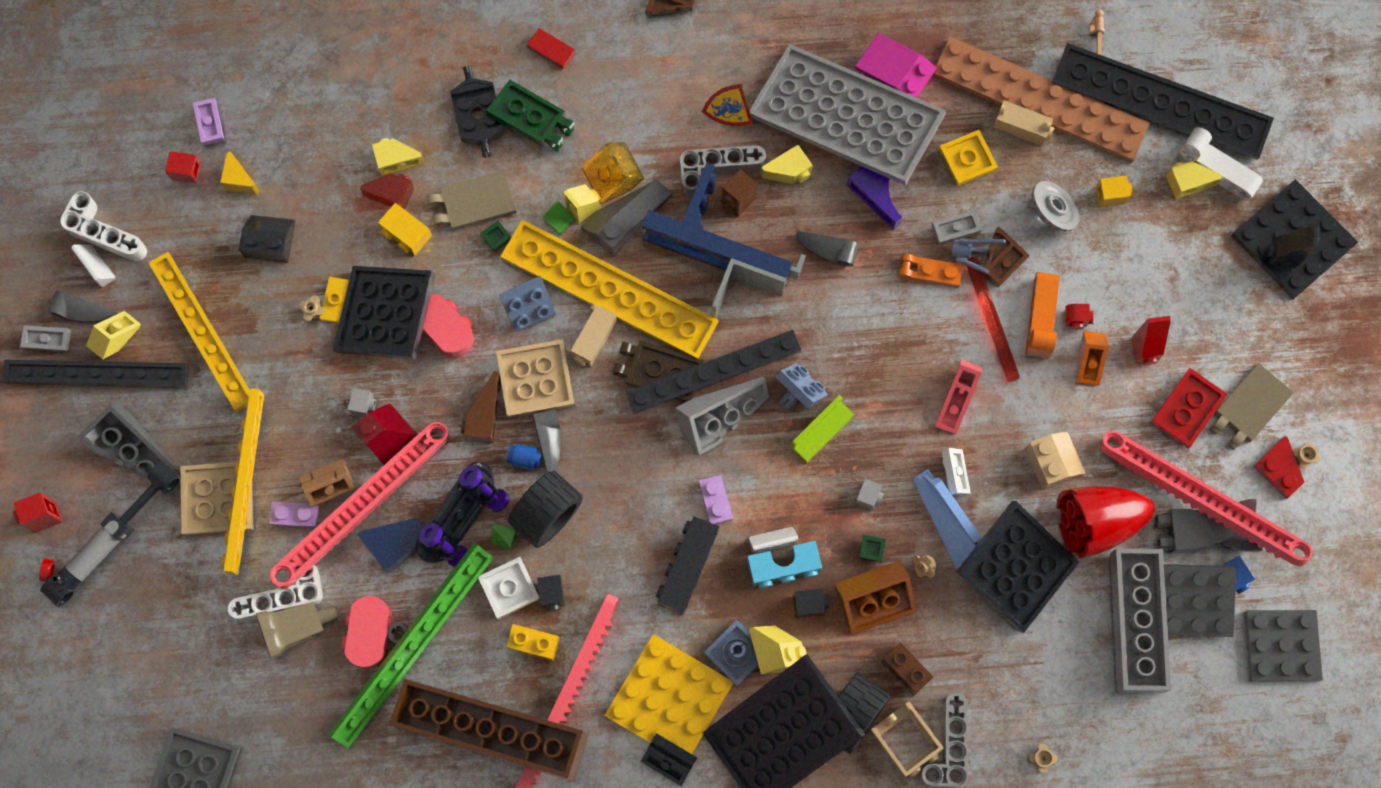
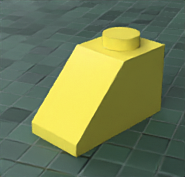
M381 139L377 143L372 144L381 176L424 165L419 151L395 139Z
M797 145L762 166L760 175L763 179L788 184H795L798 181L802 183L811 176L813 165L800 146Z
M1191 161L1185 164L1178 162L1172 165L1166 178L1175 198L1179 199L1217 186L1222 176Z
M586 184L567 189L563 192L565 207L579 224L600 209V196L593 188L590 190Z
M123 311L94 325L86 346L104 359L118 352L140 328L141 324Z

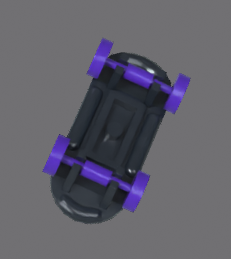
M473 462L461 472L459 479L428 524L423 527L415 548L417 556L427 563H437L448 559V563L455 568L468 551L465 546H458V544L480 515L485 504L487 503L488 508L493 512H500L507 507L510 500L509 494L503 489H497L494 486V475L487 464Z

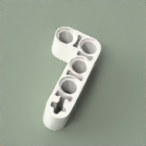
M1200 127L1194 128L1177 154L1180 161L1183 163L1192 161L1221 174L1222 179L1218 183L1220 186L1244 200H1251L1263 182L1261 176L1211 146L1209 142L1212 136L1207 130Z
M80 191L71 197L60 220L62 227L71 236L132 261H141L145 258L147 248L138 237L93 219L97 211V204L88 193ZM88 202L85 207L80 208L82 203ZM78 221L76 226L70 227L72 222ZM98 229L96 234L90 235L92 230ZM118 237L115 243L110 244L112 238Z
M313 565L309 576L300 577L296 581V585L286 589L278 588L233 599L228 605L229 615L237 621L246 622L257 619L256 613L278 612L310 602H314L315 606L318 605L323 598L318 568ZM309 589H315V596L307 600L305 598L306 592ZM287 594H292V601L288 605H283V597ZM268 599L269 606L265 610H260V602ZM241 605H242L243 607H245V608H248V609H243L242 612H241V613H242L241 615H240L239 613H237V611L240 610V606H241Z

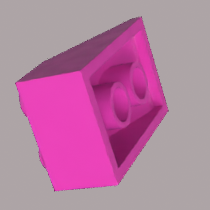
M880 33L876 34L854 66L864 76L916 98L937 69L936 66L921 54Z

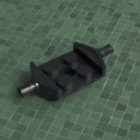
M465 66L463 67L465 81L450 91L460 139L467 144L479 145L483 158H487L486 151L488 157H491L490 142L499 138L504 133L503 125L486 115L487 108L496 98L494 85L490 81L475 79L472 66H468L469 72H467ZM474 111H482L484 113L483 117L480 119L473 118L472 114Z

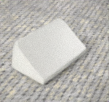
M92 245L72 246L71 249L100 287L106 286L115 279L112 271Z
M793 527L749 537L751 550L754 554L793 545L798 541V535Z

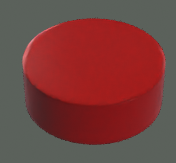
M43 559L39 572L40 581L46 582L54 575V559Z

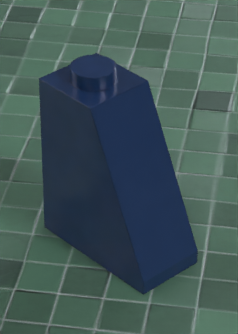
M416 518L364 530L357 535L382 568L389 574L416 553L415 548L418 536L427 524L425 521L420 523Z

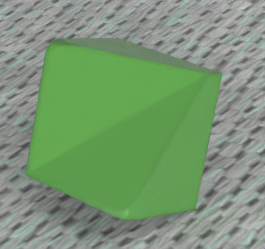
M496 523L493 524L491 544L513 550L517 538L516 530Z

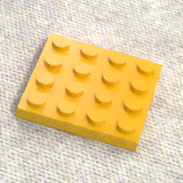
M653 634L604 716L648 743H651L657 733L693 754L704 735L702 732L710 725L731 689L733 682Z

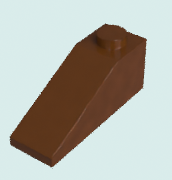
M493 372L467 412L466 421L461 423V434H464L468 442L494 443L501 379L499 372Z

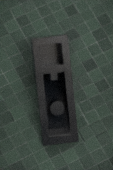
M1312 225L1277 236L1267 247L1266 255L1269 257V265L1296 268L1318 247L1319 225Z

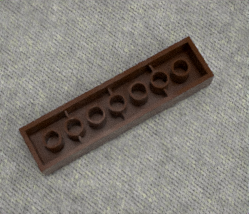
M404 679L389 722L390 726L401 731L572 782L575 780L589 736L584 731L408 679Z

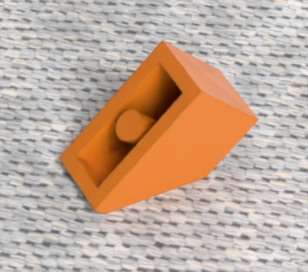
M1083 331L1079 348L1077 383L1100 385L1109 349L1106 333Z

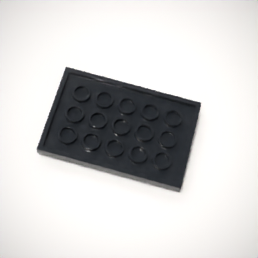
M808 654L802 656L702 732L740 788H792L865 735Z

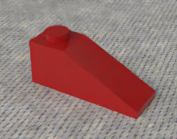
M1170 316L1148 318L1131 337L1136 363L1153 365L1164 355L1171 323Z

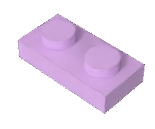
M215 98L194 102L193 107L202 145L225 141Z
M721 475L699 480L709 522L716 525L732 521L733 516Z
M272 501L269 524L271 526L316 528L319 505L311 507L310 503Z

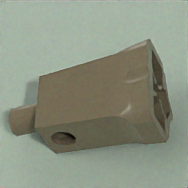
M314 602L278 612L264 611L256 613L259 628L271 660L280 657L283 652L292 647L323 635L322 624L338 619L334 606L317 611Z

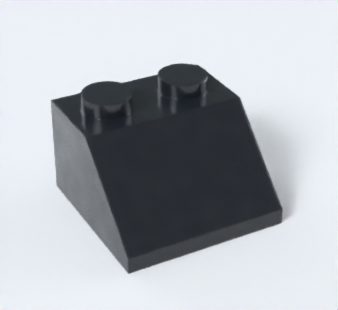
M250 215L242 228L238 250L244 258L288 263L296 221L293 219Z

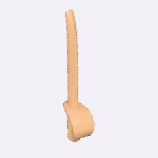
M1098 9L1091 21L1090 33L1097 34L1096 53L1102 55V34H1104L1105 30L1103 29L1104 13Z

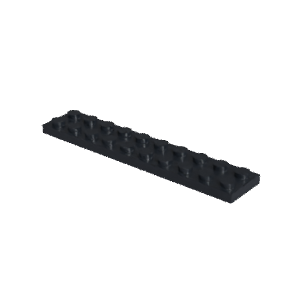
M1069 43L1065 46L1052 84L1091 97L1116 109L1188 135L1196 127L1203 128L1212 136L1210 143L1256 160L1260 158L1274 117Z

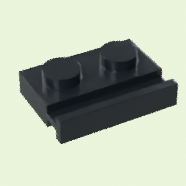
M656 733L640 762L682 786L697 757Z

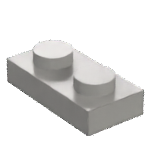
M975 210L932 223L938 245L976 235L982 231Z
M23 325L20 348L23 350L68 353L71 330L69 328Z

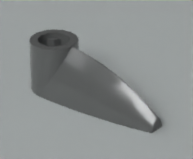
M797 231L796 238L815 254L834 261L841 266H854L858 243L832 236Z
M58 290L55 291L47 312L55 316L79 321H101L117 315V312Z
M552 409L533 414L547 473L549 471H556L561 451L559 420L556 410Z

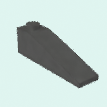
M656 179L596 211L581 226V229L614 257L642 227L648 210L657 212L673 193Z
M117 400L110 404L78 436L94 453L105 456L121 466L124 465L146 478L150 470L160 462H165L175 472L179 469L134 416Z

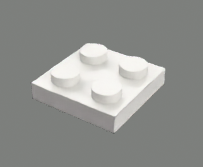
M521 557L490 570L478 578L497 619L503 618L540 600Z

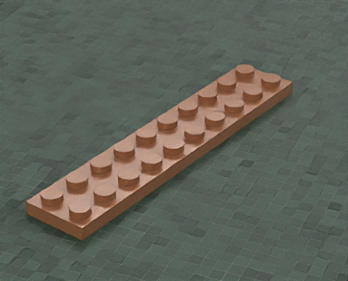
M952 37L949 38L936 65L937 69L932 74L937 79L999 106H1002L1003 101H1007L1053 118L1051 127H1054L1055 130L1130 163L1133 162L1150 124L1096 99L1052 84V80Z

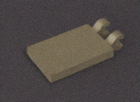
M504 170L441 187L442 194L426 196L430 209L445 205L447 214L432 216L436 229L451 225L452 231L516 214V208Z
M1258 363L1215 411L1219 419L1210 429L1215 434H1218L1227 424L1232 427L1237 433L1227 444L1235 450L1245 439L1249 443L1253 441L1294 392Z

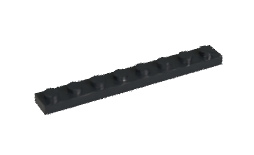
M791 330L626 392V396L633 414H637L801 352V347L794 331Z
M5 359L2 382L5 384L187 387L189 365L187 363Z

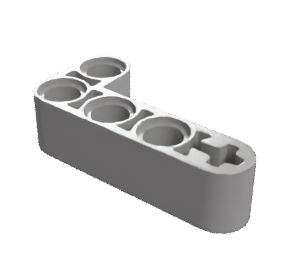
M753 145L684 151L680 156L682 192L688 197H693L708 159L717 161L716 164H713L715 166L714 174L716 175L734 174L740 169L745 173L758 172L765 165V150L760 146ZM734 157L737 158L739 161L737 163H731L728 159ZM690 160L693 161L695 164L693 166H687L685 165V162ZM688 181H694L697 183V185L694 187H689L686 185V183Z
M952 693L943 700V764H929L922 768V771L919 772V780L924 786L956 788L962 786L967 781V700L961 693ZM955 698L956 703H960V706L955 710V715L960 714L961 717L949 718V715L954 714V706L950 705L949 702ZM951 722L959 724V734L956 735L950 731L949 725ZM951 746H957L960 749V757L958 759L951 757L949 753ZM928 769H933L936 772L937 778L935 782H929L926 779L925 773ZM951 770H957L960 773L961 778L958 783H953L950 780L949 774Z

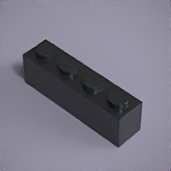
M693 516L691 522L687 520L682 532L685 534L683 543L678 542L673 555L677 556L674 564L669 563L664 576L668 578L665 586L660 584L655 596L659 598L658 605L681 615L685 614L718 534L719 526Z

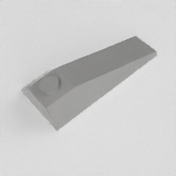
M760 377L693 398L675 408L680 427L698 455L718 446L723 441L722 438L730 430L734 431L739 426L738 423L746 415L750 416L769 398L766 380L764 377Z

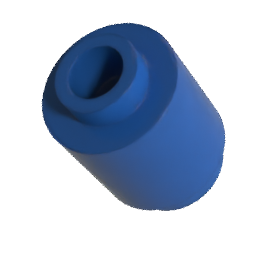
M520 444L510 445L507 463L512 464L513 467L534 470L535 466H540L542 453H538V448Z

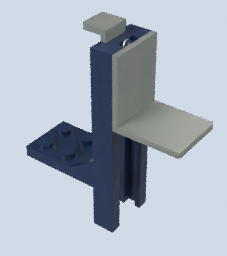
M706 163L683 222L648 210L642 229L646 230L643 235V241L726 271L712 305L711 316L717 318L732 278L783 296L789 277L798 280L806 255L801 254L797 267H794L791 261L703 230L701 214L704 215L709 204L707 202L709 194L713 195L717 175L714 174L715 166Z

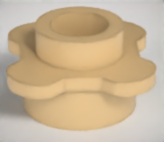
M314 295L309 300L300 302L299 309L304 313V320L311 321L312 319H317L324 313V308L319 303L320 299L318 296Z
M1306 442L1303 447L1293 450L1301 468H1307L1309 464L1317 463L1320 460L1317 449L1310 442Z
M916 555L913 558L918 577L928 576L932 578L935 576L936 562L931 556L925 555L920 557Z
M1040 744L1038 750L1029 755V761L1035 763L1041 773H1046L1048 767L1058 760L1057 755L1053 754L1046 744Z

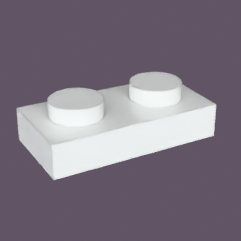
M954 448L942 450L949 492L951 495L958 496L971 494L963 450Z

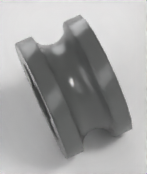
M395 623L390 626L388 638L391 642L397 644L399 640H396L393 632L394 630L398 631L397 628H402V632L405 633L408 629L406 625Z

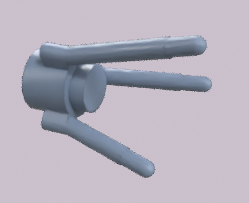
M960 238V240L954 241L952 257L957 258V263L965 264L988 274L989 271L966 260V258L971 257L972 252L988 254L989 249L976 248L973 245L1004 244L1006 241L1004 239L968 240Z

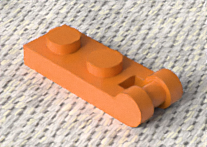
M901 254L900 262L902 267L899 269L898 277L959 288L963 264L916 257L911 254ZM911 265L917 266L916 271L910 270Z

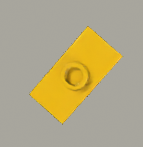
M329 277L322 305L324 313L320 316V321L339 324L349 280Z

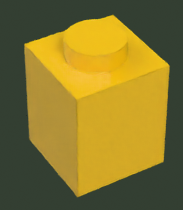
M1127 176L1099 180L1096 185L1099 206L1126 204L1132 195V185L1128 183Z

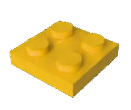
M980 130L939 146V151L957 187L998 169Z

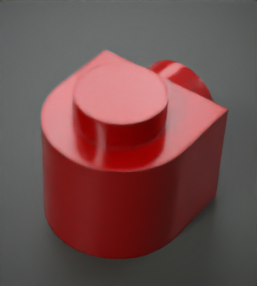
M1069 304L1065 306V324L1070 326V329L1081 330L1087 327L1088 324H1093L1094 313L1090 311V304Z

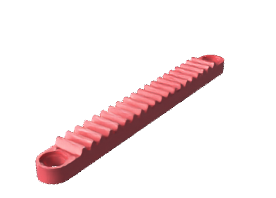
M432 422L271 569L270 579L273 585L279 589H286L292 586L300 577H303L308 570H311L313 565L317 564L322 557H325L327 552L331 551L336 544H339L342 538H345L349 532H352L355 526L361 524L363 519H366L370 513L374 512L377 506H380L384 500H387L390 494H393L397 488H400L403 482L407 481L411 475L415 474L417 469H420L424 463L428 462L430 457L435 455L448 441L447 427L441 422ZM435 429L443 432L442 438L438 440L433 439L430 434ZM285 570L289 573V578L285 582L276 580V574L279 571Z
M1115 431L1107 432L1104 435L1101 449L1106 455L1115 459L1118 465H1125L1128 471L1132 469L1134 474H1140L1143 480L1148 479L1150 484H1157L1160 490L1165 489L1167 494L1172 493L1176 499L1181 498L1183 503H1189L1192 509L1198 508L1199 513H1206L1209 519L1215 518L1216 523H1223L1225 528L1230 527L1233 533H1240L1242 538L1247 537L1250 543H1257L1258 548L1264 547L1267 553H1274L1275 558L1281 557L1295 566L1306 565L1310 560L1313 552L1307 542L1126 436ZM1114 440L1119 444V447H1110L1107 441ZM1293 549L1302 550L1305 557H1297L1293 553Z
M611 594L606 596L549 715L548 721L558 724L567 723L568 720L565 714L572 713L569 706L576 704L573 697L580 696L577 689L584 687L581 680L588 679L585 672L592 670L590 663L596 662L594 654H599L600 649L598 646L604 645L602 637H607L608 632L606 629L612 628L610 619L616 609L619 598ZM524 768L515 788H532V784H538L536 775H542L543 773Z

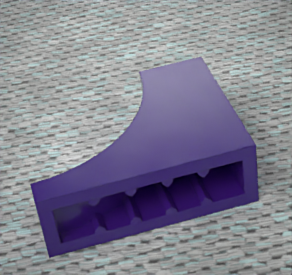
M860 166L849 176L847 186L894 230L900 224L902 216L895 209L890 198V178Z

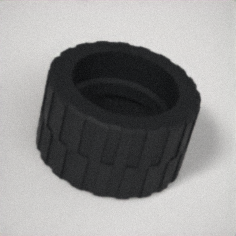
M549 471L522 495L508 516V523L535 548H540L556 536L572 518L581 505L583 495L556 471Z
M857 672L838 697L866 735L891 696L874 682ZM864 736L858 739L849 747H847L844 751L851 754L858 746V744L861 742V740L864 738Z

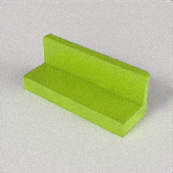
M840 395L793 440L791 449L806 463L854 417L855 414L842 403L843 398Z

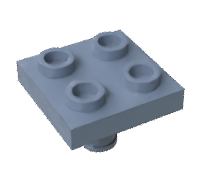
M540 276L523 284H518L519 286L515 285L512 289L499 294L515 333L556 314Z
M797 363L782 369L775 376L789 390L779 400L781 405L786 403L784 408L791 410L798 400L808 409L823 401L829 394L819 381H814L808 375L809 372L804 366Z
M738 620L704 651L709 660L736 687L759 665L750 632Z

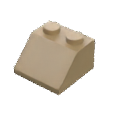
M1068 432L1050 434L1031 441L1025 447L1043 490L1085 474Z

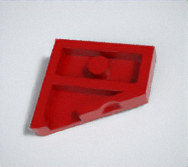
M1286 435L1253 466L1286 499L1305 482Z

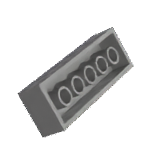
M1115 549L1110 553L1117 693L1171 691L1163 549Z

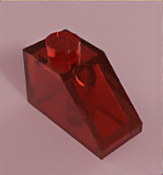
M393 173L365 183L360 188L363 197L390 207L396 203L404 210L415 189L412 180L404 174L395 175Z

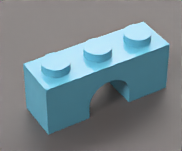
M816 541L794 545L792 547L793 562L785 567L774 563L770 551L747 556L753 587L759 586V589L773 586L772 582L780 580L782 584L795 581V577L804 575L805 579L818 576L817 572H821L822 564Z

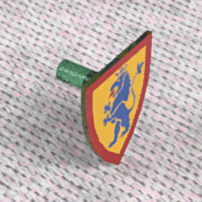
M742 83L730 85L715 92L706 101L701 111L712 120L725 125L746 126L754 124Z

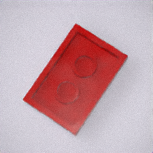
M1189 368L1156 413L1151 423L1189 449L1227 396V393Z

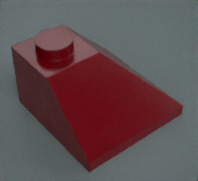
M390 403L369 412L351 427L383 465L390 461L418 435Z

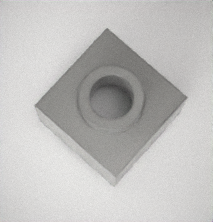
M352 389L348 411L351 415L364 417L369 412L375 410L376 399H374L371 391Z
M865 479L855 504L872 511L874 505H880L884 493L880 492L882 485Z

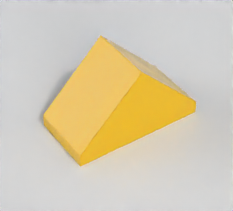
M231 151L226 154L220 182L226 191L258 194L260 191Z

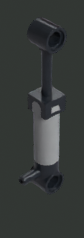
M165 462L158 463L150 470L147 478L152 484L122 516L111 512L100 523L102 527L59 573L52 575L42 585L40 591L56 607L66 604L73 597L75 589L120 541L125 542L135 531L128 522L158 490L167 494L179 484L181 477Z

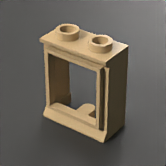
M910 702L904 704L869 730L903 778L908 775L910 778H913L922 771L920 767L926 761L929 764L933 763L941 757L939 752L944 749ZM909 716L931 747L903 767L881 735Z

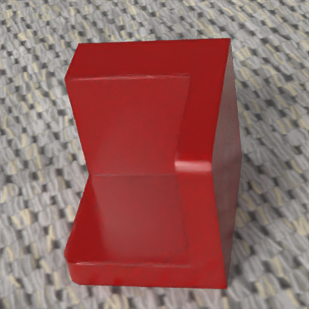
M171 151L169 152L165 172L171 180L197 183L201 162L196 155Z

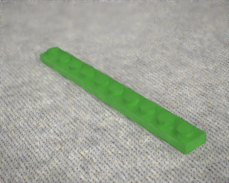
M476 543L472 544L328 734L347 748L352 745L492 561L493 556Z

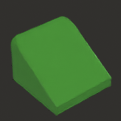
M558 201L543 215L544 222L560 235L575 219Z

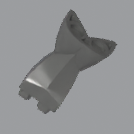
M1256 499L1238 502L1256 512ZM1171 509L1167 513L1155 516L1156 528H1167L1168 533L1167 536L1157 537L1158 549L1169 551L1170 554L1198 550L1219 543L1232 549L1255 553L1263 551L1262 548H1258L1257 543H1250L1247 537L1242 538L1240 533H1233L1230 527L1225 528L1223 523H1216L1215 518L1209 519L1206 513L1201 514L1199 510Z

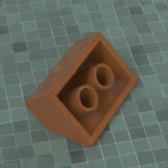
M900 560L834 583L841 609L852 635L917 612L910 577Z

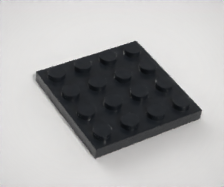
M1296 179L1231 235L1293 300L1358 243ZM1312 225H1319L1318 247L1296 268L1269 265V257L1266 255L1267 247L1277 236Z
M352 266L333 351L342 354L416 360L435 273L431 270Z
M1011 501L957 569L956 573L1019 632L1025 633L1079 561L1017 501Z

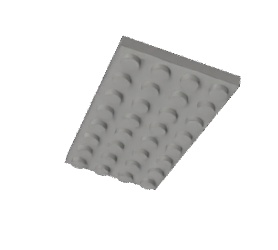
M791 44L788 45L749 110L751 118L903 185L907 184L946 115V110Z

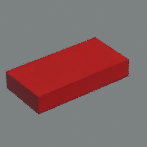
M538 28L527 44V48L562 69L565 68L575 54V49Z

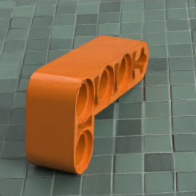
M1036 272L1025 350V354L1028 356L1049 358L1054 352L1057 333L1054 332L1060 280L1059 275Z

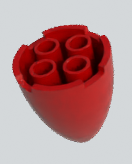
M1089 486L1064 490L1059 494L1056 507L1060 509L1062 523H1058L1062 540L1068 551L1076 553L1079 559L1100 554L1124 543L1138 533L1149 522L1155 512V504L1147 496L1132 490L1110 486Z

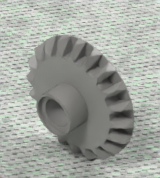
M1041 181L1033 188L1031 193L1033 199L1031 201L1035 205L1034 209L1037 210L1039 218L1044 223L1049 224L1051 228L1055 227L1058 232L1061 230L1063 232L1071 231L1078 225L1079 212L1077 206L1063 188L1050 181Z

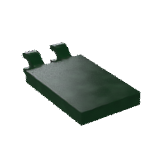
M510 79L486 110V115L541 147L546 142L556 152H559L562 148L563 138L552 133L555 128L558 127L567 136H570L574 131L573 126L575 122L564 117L565 111Z

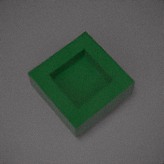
M498 220L480 233L493 252H496L511 239L510 234Z
M863 535L858 559L881 563L886 539Z

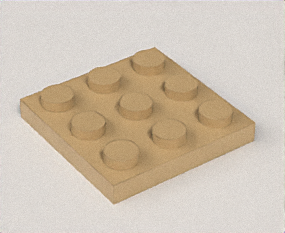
M563 339L496 351L507 418L575 406Z
M237 462L180 466L181 534L183 536L230 531L231 522L228 521V513L234 504L232 488L237 483V476H235ZM252 484L245 531L253 530Z

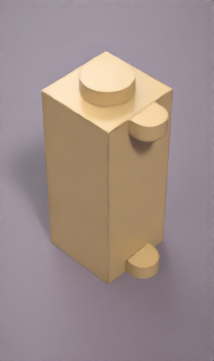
M1003 101L993 126L995 129L1041 146L1045 139L1050 140L1054 127H1051L1053 118L1007 101Z
M598 305L590 306L591 316L573 347H567L565 350L573 357V361L581 366L588 365L592 367L617 323L616 314Z

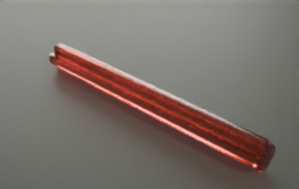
M976 256L967 259L980 266ZM967 266L1007 381H1017L1020 375L984 274Z

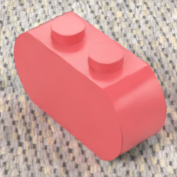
M431 294L423 333L446 357L459 358L466 355L474 343V334L471 329L472 322L465 315L460 316L456 312L458 308L450 299L446 301L441 295Z
M365 596L356 600L351 606V612L346 614L345 625L348 626L347 635L343 636L342 649H345L344 653L347 659L362 669L376 668L386 658L389 639L388 629L391 625L392 611L384 601L377 597Z

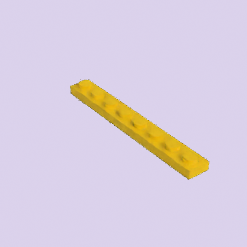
M166 252L150 261V267L234 411L237 413L244 409L245 398L250 394V389L169 252Z
M250 389V394L245 398L247 415L242 420L244 435L243 440H240L238 445V452L241 454L240 463L237 462L235 466L237 483L232 488L234 504L228 513V521L231 524L230 531H227L225 535L227 551L226 554H223L221 562L224 572L229 575L238 576L264 400V394L260 389Z

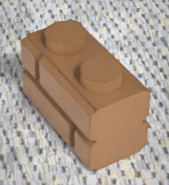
M343 459L300 476L303 492L311 507L355 489L351 474Z

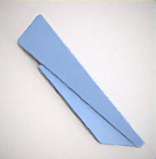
M927 469L916 476L913 482L956 569H958L982 537L942 480L938 477L934 478L930 470Z

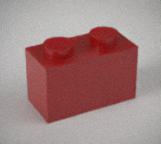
M41 492L13 503L15 507L13 516L16 522L35 533L62 522L55 501Z

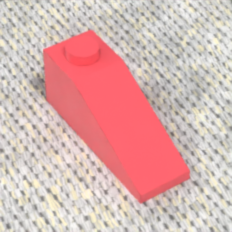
M961 359L935 427L957 434L981 376L982 367Z

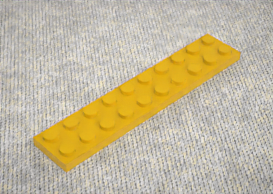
M523 219L500 256L501 260L534 277L540 276L544 282L589 305H598L616 314L618 320L696 359L700 357L719 323L718 319Z

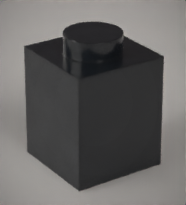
M561 575L538 577L541 608H546L547 612L560 610V606H565Z
M822 589L796 591L793 594L796 618L824 615L825 609L829 608L827 594L823 595Z

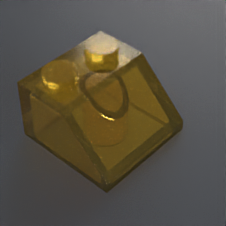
M626 142L607 143L581 167L590 186L600 196V204L607 203L632 191L645 179Z

